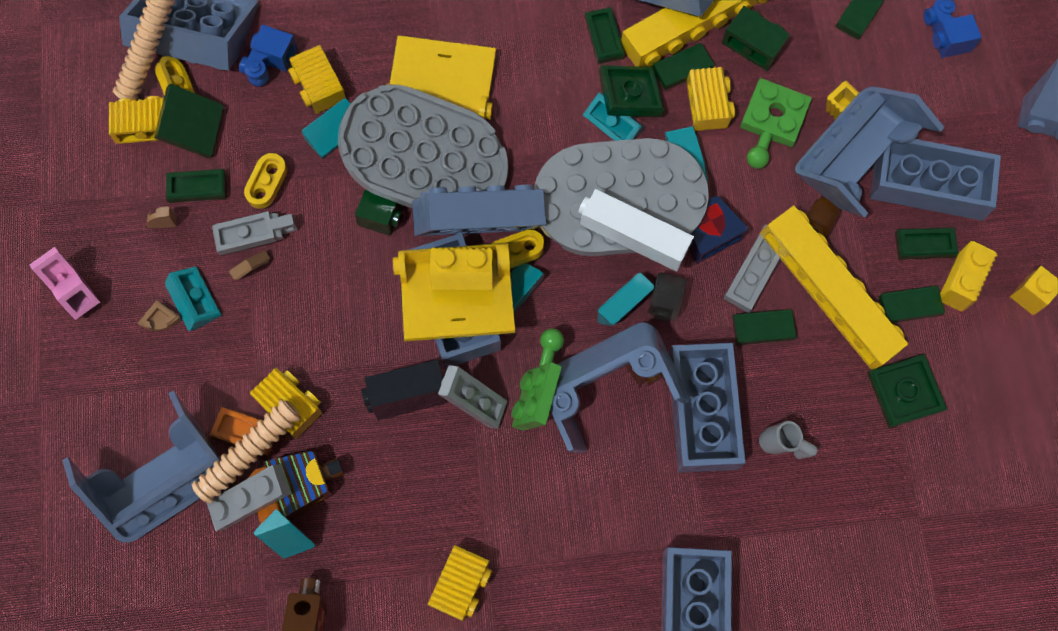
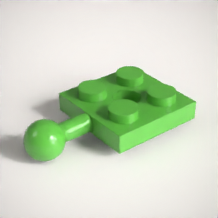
M759 79L740 125V128L760 135L757 146L751 148L747 153V162L752 168L761 169L768 164L770 157L767 149L771 140L793 147L812 97L765 79ZM777 108L782 112L783 116L775 117L769 112V109Z
M550 328L542 333L540 344L544 350L539 366L528 370L521 378V395L519 401L515 403L511 414L512 418H514L513 428L524 431L546 425L562 366L552 363L555 352L559 351L564 344L563 334L557 329Z

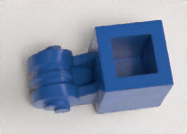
M936 0L931 8L924 10L923 14L926 25L932 26L934 31L933 45L938 49L941 58L972 52L982 39L973 14L956 18L951 16L956 7L953 0Z
M262 24L259 32L255 33L252 37L250 45L252 51L249 57L244 56L240 61L239 72L245 74L248 81L257 87L268 83L270 77L266 69L267 67L271 66L287 72L291 64L289 58L295 56L298 50L294 36Z

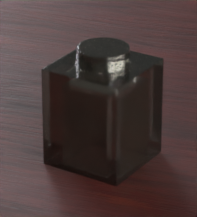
M658 272L647 314L653 315L659 321H676L680 312L687 279Z

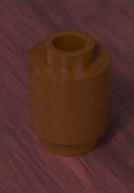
M822 195L814 201L807 214L809 224L817 233L822 234L826 238L838 220L841 210Z

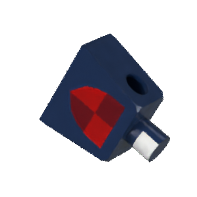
M719 196L708 199L704 217L691 234L694 237L689 249L696 264L743 240L748 231L747 226Z

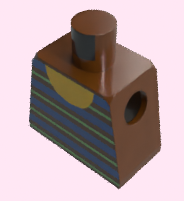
M315 451L264 462L266 468L271 465L281 464L291 494L279 500L278 503L282 514L289 521L330 498L332 492L328 481L344 475L338 458L321 464Z

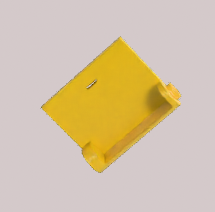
M397 36L390 84L387 85H403L468 109L485 120H491L493 103L488 101L496 48Z
M508 243L453 247L455 250L458 247L461 250L464 247L467 250L469 248L473 250L484 248L487 250L489 247L492 249L493 290H432L429 273L430 250L432 248L398 251V257H393L394 276L400 275L404 342L515 333Z

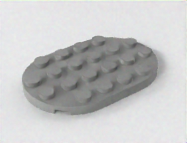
M393 84L382 85L362 93L350 104L340 123L338 132L339 152L344 166L353 179L369 192L412 208L413 200L421 197V193L429 192L431 188L445 187L447 188V193L458 191L460 187L474 186L477 192L487 190L489 186H504L508 174V159L505 147L502 148L495 135V129L485 119L468 109L411 87Z
M652 138L584 143L570 146L556 153L545 163L534 185V190L543 189L546 225L540 227L547 237L552 238L561 245L562 249L584 256L637 253L580 225L582 214L578 213L581 203L586 196L591 198L595 189L690 235L704 217L709 196L706 177L697 161L681 147L668 141Z

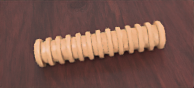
M146 0L147 7H144L142 10L144 15H141L139 18L141 23H138L136 26L138 31H135L133 34L135 39H132L130 42L132 47H129L127 50L129 55L125 56L126 63L122 64L123 71L119 72L120 78L116 80L117 86L113 88V93L118 98L138 100V94L142 91L140 86H143L145 83L143 78H146L148 75L146 70H149L151 67L149 62H152L154 59L152 55L157 51L155 47L160 43L158 39L163 35L161 30H164L166 27L164 22H167L169 19L167 14L172 12L170 6L175 4L174 0Z
M281 399L278 407L273 406L271 408L272 413H266L264 420L260 419L257 421V427L252 426L250 433L243 435L242 441L237 440L235 442L236 447H230L228 454L224 453L221 455V461L216 460L214 467H209L206 470V475L201 474L199 476V482L194 481L192 483L193 491L201 500L206 503H213L215 501L214 497H219L222 494V489L226 490L229 488V482L234 483L236 476L243 474L244 468L249 469L251 467L250 463L258 460V455L262 456L265 454V448L270 449L272 442L279 440L280 434L285 435L287 433L286 428H292L294 421L298 422L301 420L299 412L287 400Z

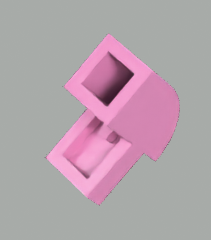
M53 247L29 264L32 270L49 287L57 301L75 320L100 303L82 276L56 247Z

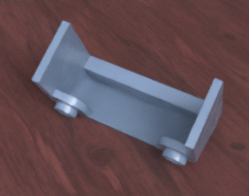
M871 86L862 90L799 160L795 167V172L803 181L839 209L865 218L868 212L859 203L862 189L857 182L892 142L908 143L917 137L922 128L941 132L944 126L919 95Z
M638 323L557 364L562 366L550 410L568 452L584 453L588 451L573 418L580 407V398L576 390L628 364H631L634 372L641 377L651 378L662 373L675 401L684 404L691 401L663 340L654 326L648 323Z
M174 390L168 394L179 416L169 428V437L175 446L130 475L121 479L113 470L100 469L85 477L69 457L62 460L70 488L114 538L120 542L128 543L139 539L200 499L193 491L192 483L194 481L199 482V476L201 474L206 475V470L209 467L213 468L216 460L221 461L202 428Z

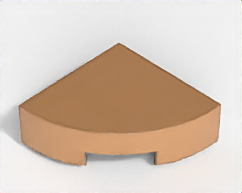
M169 206L159 207L156 209V213L150 212L147 214V228L177 227V217Z
M264 250L244 260L231 269L229 273L234 280H238L246 276L250 271L269 262L270 257Z
M156 300L137 324L146 330L164 331L174 327L182 319Z

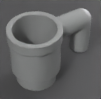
M785 421L770 426L759 437L760 446L766 453L777 455L794 452L797 459L815 456L818 452L815 445L803 439L802 430L792 421Z

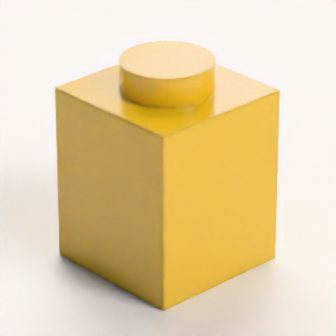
M1040 266L1023 280L1010 297L1030 314L1035 315L1049 305L1058 294V278L1043 266Z

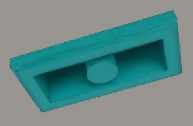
M600 92L583 113L584 117L614 141L636 139L646 128L633 116H608L604 96Z
M346 98L342 99L302 130L304 140L321 159L338 147L340 123L351 104Z
M527 263L516 266L510 273L514 313L544 280V273Z
M197 266L169 273L165 286L188 331L196 330L221 317V313Z
M637 273L598 309L597 322L602 325H615L654 289V285L641 273Z
M277 509L253 533L283 559L316 546Z

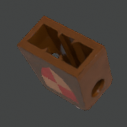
M302 578L299 593H289L281 631H324L326 604L322 596L318 595L320 580Z

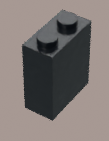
M438 359L365 377L366 387L361 388L365 407L367 406L369 413L374 412L378 421L448 403L446 399L438 395L443 380Z

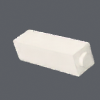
M597 189L594 190L591 198L587 196L584 198L578 213L582 214L580 225L676 272L694 237Z

